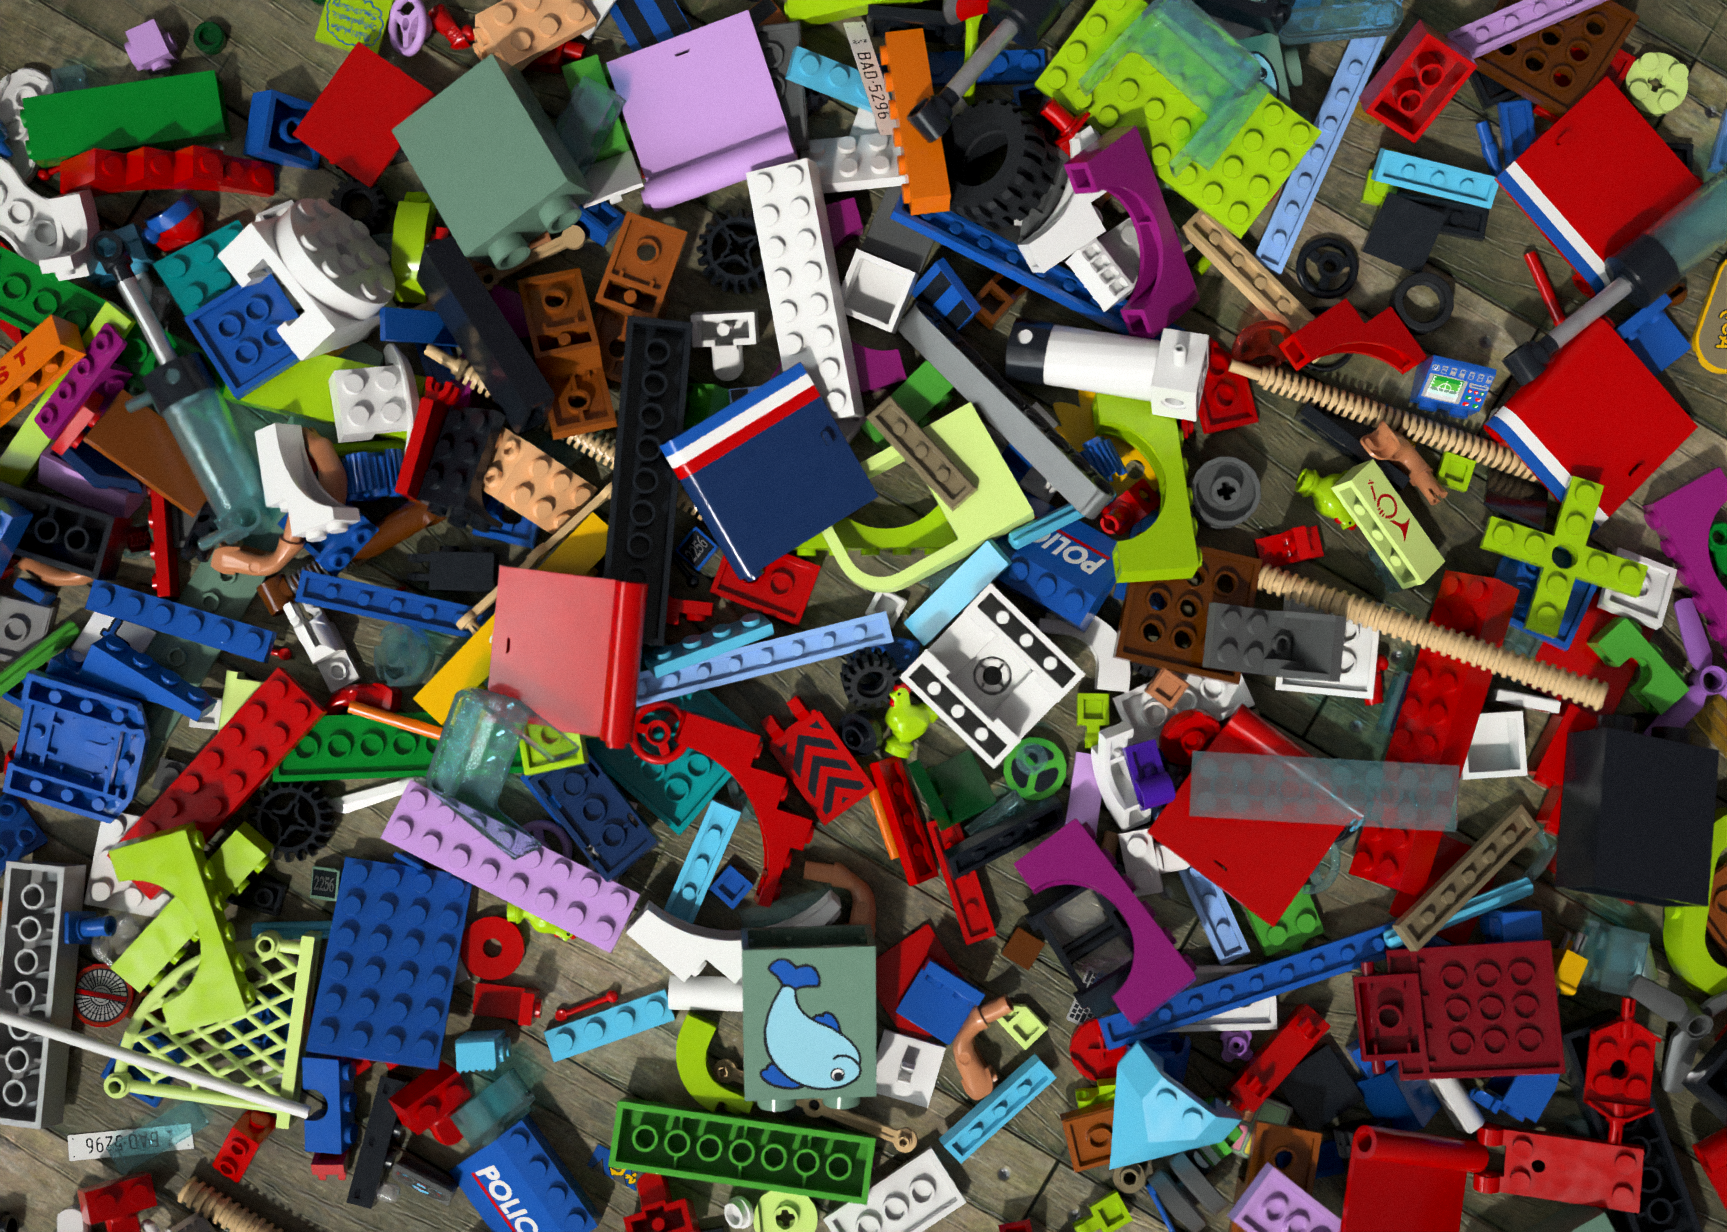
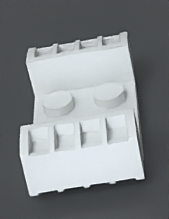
M1131 217L1099 239H1093L1065 261L1073 270L1075 276L1080 279L1084 287L1091 293L1093 299L1101 306L1103 312H1106L1130 296L1137 283L1140 251L1137 233ZM1171 219L1183 253L1186 255L1193 248V245L1179 231L1178 226Z

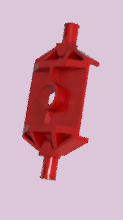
M1622 997L1621 1016H1616L1615 1020L1590 1029L1583 1102L1606 1117V1121L1610 1122L1607 1142L1613 1144H1622L1623 1125H1625V1122H1630L1654 1112V1108L1649 1105L1656 1042L1661 1043V1039L1636 1023L1634 1016L1637 1000L1629 997ZM1616 1060H1622L1625 1064V1071L1619 1077H1613L1610 1071L1612 1063Z

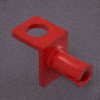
M1053 97L1046 102L1039 113L1060 130L1059 136L1054 143L1070 157L1069 140L1083 127V124L1091 114L1085 111L1073 116Z
M1144 478L1140 479L1101 511L1103 516L1100 520L1101 528L1108 534L1116 532L1117 535H1122L1160 505L1159 496ZM1139 489L1149 496L1150 503L1142 499Z

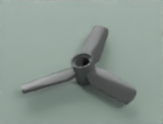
M1636 974L1627 988L1628 994L1667 1021H1674L1678 1025L1670 1037L1660 1087L1667 1092L1681 1093L1685 1088L1681 1082L1690 1073L1699 1040L1706 1037L1713 1029L1711 1017L1727 1010V990L1698 1005L1692 998H1682L1666 987L1640 974Z

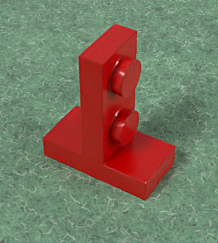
M1305 525L1299 526L1280 534L1253 540L1257 559H1262L1261 569L1267 563L1271 564L1272 568L1324 556L1317 525L1307 528Z

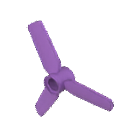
M1691 598L1680 599L1673 603L1688 662L1695 669L1688 678V688L1690 690L1662 715H1657L1643 732V735L1651 736L1652 727L1657 726L1683 728L1703 708L1706 696L1720 694L1727 700V673L1719 666H1712L1713 654ZM1706 673L1713 680L1711 689H1708L1703 682Z

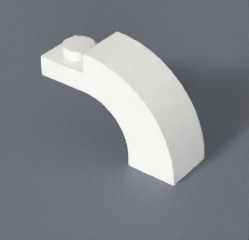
M1127 720L1099 731L1098 745L1091 747L1092 765L1099 791L1108 811L1122 832L1150 822L1151 808L1140 811L1122 748L1133 745L1134 728Z

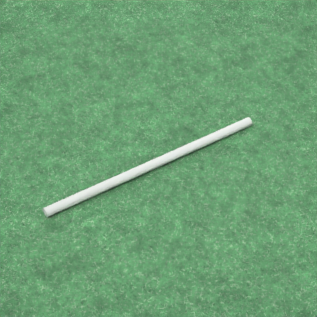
M0 1008V1023L305 1119L308 1118L311 1111V1106Z

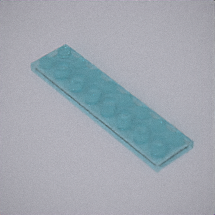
M1192 751L1189 816L1457 832L1459 766Z

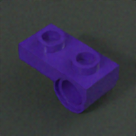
M1150 739L1122 748L1140 811L1173 802L1175 800V789L1169 774L1164 770L1156 740Z

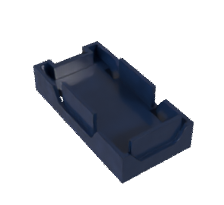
M586 743L589 763L536 774L529 782L603 879L609 883L615 881L629 867L663 841L645 818L635 810L606 773L604 765ZM591 763H593V765L599 771L600 774L598 775V777L589 767ZM552 795H554L555 800L560 803V805L562 806L561 808H558L556 802L551 797ZM632 814L640 825L636 827L628 815ZM594 847L595 852H597L601 858H598L588 848Z

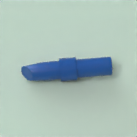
M1483 121L1475 125L1482 145L1481 151L1483 157L1486 158L1491 175L1497 177L1503 171L1498 156L1499 150L1496 142L1494 143L1488 121Z

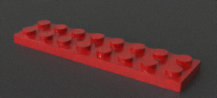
M278 667L119 842L194 822L196 830L202 832L206 845L328 711L283 667ZM131 880L150 900L157 899L165 890L150 882Z

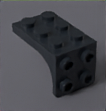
M450 406L416 500L428 506L427 511L440 517H447L448 524L461 529H466L467 525L485 533H489L490 529H502L503 523L493 518L485 509L482 500V482L506 417L504 414L496 410Z

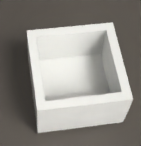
M856 249L841 286L846 314L896 334L919 275Z
M1523 711L1481 713L1460 779L1528 776Z

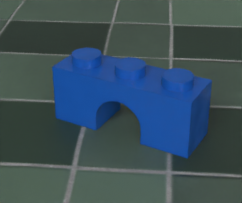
M309 1052L302 1057L303 1089L317 1090L322 1093L327 1100L328 1110L318 1109L304 1120L305 1152L342 1154L355 1144L358 1136V1126L355 1124L354 1113L357 1106V1095L354 1092L356 1063L353 1061V1058Z

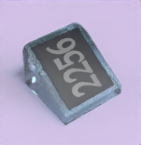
M148 524L131 525L123 552L124 557L138 560L151 555L150 544L154 539Z

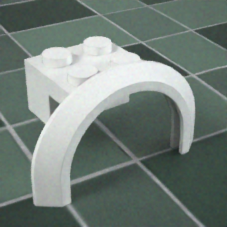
M389 343L383 350L386 366L335 370L328 382L338 443L371 440L375 434L407 431L406 445L402 452L404 458L419 408V397L409 360L395 344Z

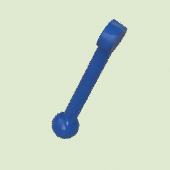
M1150 1183L1146 1184L1145 1186L1169 1232H1177L1156 1191Z

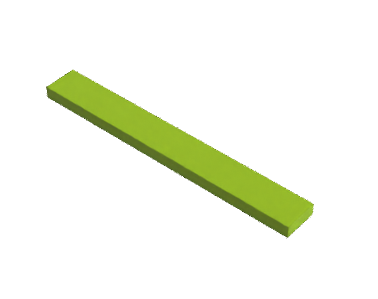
M106 301L82 337L84 348L88 347L105 323L112 324L125 339L137 321L114 302ZM71 368L47 388L1 456V479L25 486L39 466L40 454L55 441L47 438L34 421V418Z

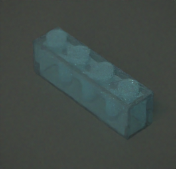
M583 75L580 83H577L572 90L571 100L566 110L559 115L555 130L582 175L586 178L626 100L615 91Z

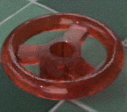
M1276 320L1255 322L1244 328L1234 340L1232 358L1258 368H1262V366L1269 368L1270 365L1278 368L1287 360V357L1279 346L1273 344L1269 329L1281 333L1284 340L1291 336L1292 332L1285 324ZM1246 342L1249 350L1241 354L1242 346ZM1268 354L1275 357L1264 364L1255 365L1248 363L1258 356Z

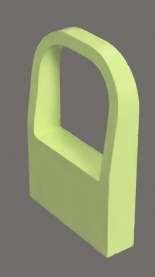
M971 402L922 429L977 488L973 495L952 512L929 487L955 533L957 541L895 575L875 577L860 571L852 563L835 532L834 525L822 531V534L844 573L858 586L879 593L902 590L977 551L987 540L992 539L995 541L1035 518L1033 509ZM890 446L861 462L860 465L868 479H871L905 460Z

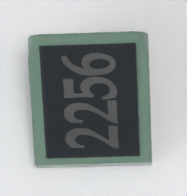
M313 866L310 898L337 901L343 868Z

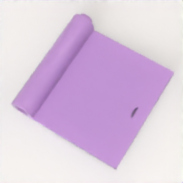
M749 10L606 63L646 182H644L645 189L641 190V196L647 209L652 207L654 212H658L746 180L747 172L798 160L796 148Z

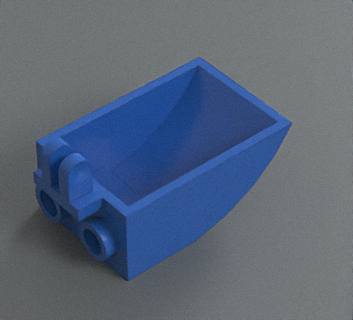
M1560 1074L1491 1077L1484 1090L1473 1087L1469 1091V1096L1495 1114L1500 1108L1521 1122L1527 1117L1536 1123L1556 1090Z

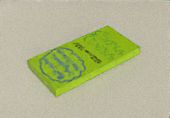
M326 0L315 40L349 52L352 51L359 41L379 55L388 26L390 10L395 0Z

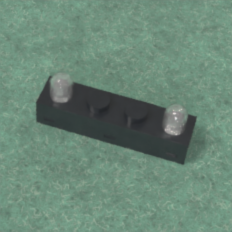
M386 1071L380 1076L347 1197V1203L372 1209L379 1200L394 1203L401 1197V1188L397 1184L384 1181L387 1169H392L397 1156V1150L393 1149L396 1137L400 1138L404 1130V1125L401 1123L388 1099L411 1083L412 1077L392 1071Z

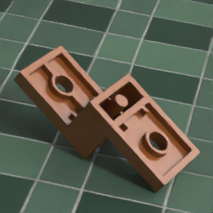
M629 211L626 212L595 298V303L599 310L594 325L600 345L605 378L621 384L623 357H613L610 353L611 346L617 341L625 342L628 315L665 319L670 305L667 294L688 238L687 231ZM644 245H652L656 249L655 257L649 261L641 260L638 257L639 249Z
M580 267L517 280L535 364L556 395L548 414L553 440L617 427L603 370L600 345ZM553 299H560L563 301V304L559 307H550L547 305V303ZM575 399L587 401L581 408H574L570 405Z
M1255 1120L1246 1178L1237 1177L1233 1207L1267 1162L1312 1197L1322 1133L1317 1130ZM1283 1150L1289 1151L1292 1155L1291 1163L1283 1168L1276 1166L1275 1157L1277 1153ZM1230 1220L1229 1232H1247L1233 1220Z

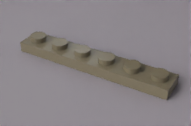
M1522 804L1514 805L1392 925L1410 952L1419 951L1540 830Z

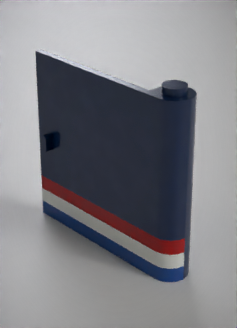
M798 362L690 429H685L673 435L659 445L739 580L745 578L748 582L755 580L764 573V567L879 497L801 362Z

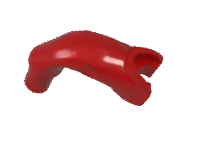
M359 683L343 686L332 694L324 706L328 711L324 716L341 715L343 710L348 709L351 700L395 713L401 706L402 691L394 685L384 683Z

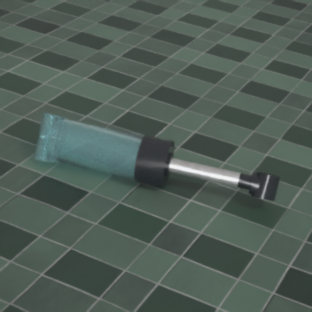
M990 0L987 3V10L992 23L997 26L942 91L937 96H927L918 102L908 113L906 119L928 143L937 140L952 124L951 116L953 115L952 108L1006 45L1012 40L1024 47H1035L1061 18V14L1073 0Z
M1727 162L1722 165L1724 168L1646 230L1635 235L1618 251L1607 257L1604 261L1607 276L1611 281L1610 285L1539 341H1527L1502 359V363L1520 386L1526 385L1548 368L1549 357L1620 300L1625 298L1639 308H1648L1658 298L1676 286L1684 276L1727 243Z
M104 230L98 232L90 241V252L101 263L106 274L113 275L160 364L159 367L153 369L142 379L147 391L126 401L125 407L129 413H133L153 403L159 416L164 417L217 518L214 522L218 530L198 539L197 543L200 549L205 551L223 541L228 545H232L250 534L261 536L268 533L273 526V517L268 507H266L260 466L223 398L220 386L203 354L195 352L180 357L177 356L130 267L133 263L130 246L124 239L112 231ZM109 243H116L117 250L115 254L105 257V247ZM256 513V522L250 526L249 517Z

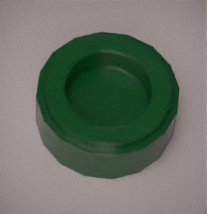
M212 21L199 24L193 34L196 46L208 55L221 53L228 42L224 29Z

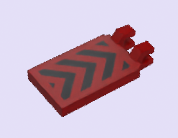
M798 695L786 703L798 719L797 722L785 730L776 716L770 714L761 721V724L773 738L769 741L771 745L769 747L770 751L825 826L877 787L822 710L819 712L816 709L810 711Z

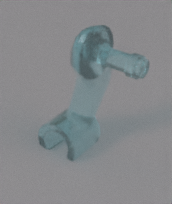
M975 552L941 569L935 576H930L921 581L920 585L927 584L931 589V592L924 597L928 599Z
M1542 830L1538 831L1536 836L1544 848L1539 851L1532 865L1518 879L1528 877L1533 882L1547 868L1557 851V844L1549 845ZM1516 879L1508 880L1505 884L1512 882Z

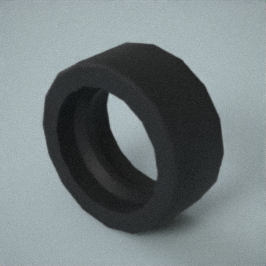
M1417 272L1406 277L1393 289L1389 300V307L1393 308L1412 335H1426L1440 328L1450 318L1454 308V295L1449 284L1442 277L1430 272ZM1426 286L1436 293L1440 308L1433 319L1427 322H1418L1406 314L1403 307V299L1406 292L1412 287Z

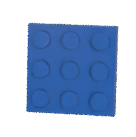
M268 274L258 284L243 288L240 284H237L184 318L237 400H240L301 361L277 332V329L284 322L299 318L300 316L272 274Z
M1563 547L1554 548L1552 559L1555 565L1563 569L1568 568L1571 564L1570 553ZM1502 555L1492 578L1499 579L1520 590L1509 626L1558 649L1567 651L1598 586L1575 579L1557 637L1551 638L1522 627L1540 574L1539 567Z

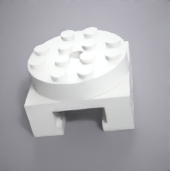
M309 198L300 199L280 217L250 223L218 255L219 259L242 288L261 283L268 274L276 273L304 308L305 312L299 318L286 321L277 329V332L301 361L367 339L380 327L379 310L383 307L398 308L392 300L395 293V279L388 263L390 260L388 253L375 243L369 235L368 228L362 222L354 221L322 198L317 200Z
M990 583L967 606L960 617L899 678L994 769L1021 742V739L1081 680L1085 673ZM990 666L999 668L1002 673V678L996 685H989L983 679L984 670Z

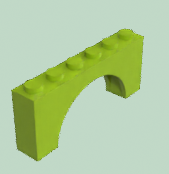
M1096 393L1091 405L1095 435L1118 438L1136 448L1151 465L1160 488V510L1157 520L1142 534L1128 540L1117 541L1114 547L1112 558L1116 583L1193 578L1197 569L1202 565V552L1200 547H1196L1194 536H1197V521L1195 517H1191L1190 507L1193 503V494L1191 488L1186 486L1185 477L1188 475V462L1186 458H1182L1181 454L1184 438L1182 429L1177 428L1176 419L1178 418L1153 415L1150 401Z
M939 505L919 521L898 528L869 527L857 523L847 516L834 524L835 532L847 554L848 550H861V556H880V550H892L893 556H911L912 550H924V555L930 556L957 541V537ZM822 532L792 550L797 551V556L803 557L816 556V551H829V556H834Z
M194 822L119 842L108 851L118 882L131 880L145 881L168 890L185 905L197 926L201 944V955L196 975L190 984L177 992L169 994L161 1004L171 1035L245 1015L250 1011L256 1000L254 986L251 982H247L244 973L246 970L244 956L241 952H237L234 943L236 939L234 926L231 922H227L224 913L226 907L224 896L220 891L217 892L214 883L215 870L211 861H207L203 850L205 848L203 834L200 830H196Z

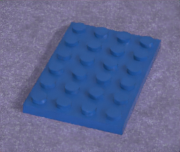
M345 857L306 1046L307 1052L439 1070L473 884L445 871L426 869L425 872H422L411 866Z

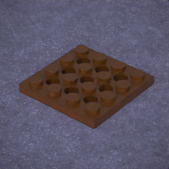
M1499 0L1492 13L1522 0ZM1608 0L1576 14L1573 19H1564L1511 42L1510 44L1514 48L1512 55H1504L1499 49H1495L1475 58L1474 60L1478 65L1476 70L1560 118L1599 82L1640 16L1618 3ZM1591 22L1599 24L1602 28V34H1590L1587 31L1586 24ZM1547 32L1555 34L1558 38V44H1546L1542 39V34ZM1573 48L1582 49L1585 52L1586 59L1583 61L1574 60L1570 55V50ZM1529 58L1538 59L1541 62L1542 69L1539 71L1530 70L1526 66V60ZM1556 74L1566 75L1569 79V85L1566 87L1556 85L1553 76Z
M1196 544V547H1200L1202 552V565L1197 569L1201 575V582L1198 586L1190 585L1187 579L1127 583L1113 658L1239 685L1241 672L1202 667L1209 603L1254 608L1262 559ZM1220 576H1226L1230 579L1232 588L1229 593H1223L1218 589L1217 580ZM1152 593H1159L1163 596L1165 605L1162 610H1155L1151 607L1149 598ZM1183 600H1190L1195 605V614L1192 617H1186L1181 613L1180 605ZM1147 624L1155 625L1159 631V636L1155 642H1150L1144 637L1143 629ZM1178 631H1184L1189 636V645L1185 649L1179 648L1174 642V636Z

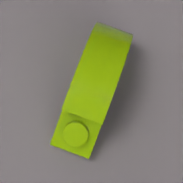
M406 192L404 201L398 202L392 237L391 265L395 279L394 299L398 302L426 304L428 300L416 278L423 248L430 242L437 208L429 194L425 192Z
M689 1010L679 1032L676 1046L677 1067L684 1086L699 1104L713 1113L718 1102L721 1101L725 1103L724 1108L734 1114L741 1115L742 1111L749 1114L754 1101H745L744 1091L718 1081L709 1064L708 1048L719 1023Z

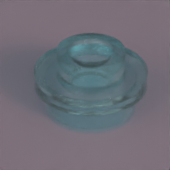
M1027 743L1018 749L1015 761L1020 771L1028 775H1036L1045 769L1048 756L1042 746L1036 743ZM1029 753L1037 755L1038 761L1036 764L1029 765L1026 762V756Z

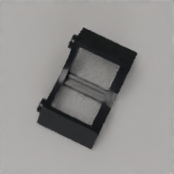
M1078 885L1049 887L1023 900L1029 913L1024 915L1034 932L1040 929L1077 988L1073 995L1081 1008L1084 1010L1089 1007L1096 1018L1116 1006L1112 996L1122 988L1128 979L1134 960L1133 936L1117 907L1096 891L1091 889L1089 891V888Z

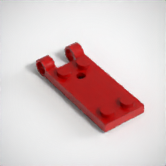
M1484 1122L1477 1129L1476 1141L1479 1144L1486 1146L1505 1145L1506 1152L1504 1173L1484 1169L1480 1173H1474V1190L1488 1194L1501 1192L1639 1213L1644 1160L1643 1145L1623 1142L1622 1144H1613L1602 1139L1504 1126ZM1535 1160H1541L1544 1162L1545 1168L1541 1171L1535 1170L1532 1163Z

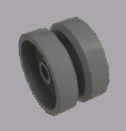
M1217 457L1205 462L1189 477L1186 484L1187 487L1191 488L1193 494V503L1190 507L1191 517H1195L1197 523H1200L1199 525L1211 530H1226L1246 521L1256 511L1261 499V484L1256 472L1246 462L1234 457ZM1219 489H1222V490L1225 491V493H1226L1225 499H1224V496H1221V497L1218 496L1217 491H1218Z
M1184 1152L1176 1153L1168 1159L1169 1166L1179 1177L1176 1181L1164 1169L1160 1168L1151 1174L1147 1180L1159 1194L1158 1198L1178 1221L1181 1220L1191 1232H1199L1207 1225V1218L1197 1207L1200 1202L1214 1215L1222 1212L1229 1203L1207 1177L1201 1174Z

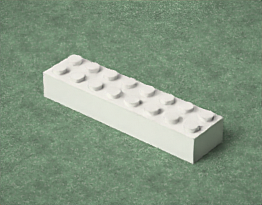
M804 158L747 172L746 177L783 372L801 362L835 422L865 416L818 163Z

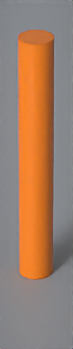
M351 700L347 711L351 714L439 741L442 740L445 732L444 728Z
M870 766L863 768L876 785ZM876 788L868 796L890 860L899 858V854L878 789Z

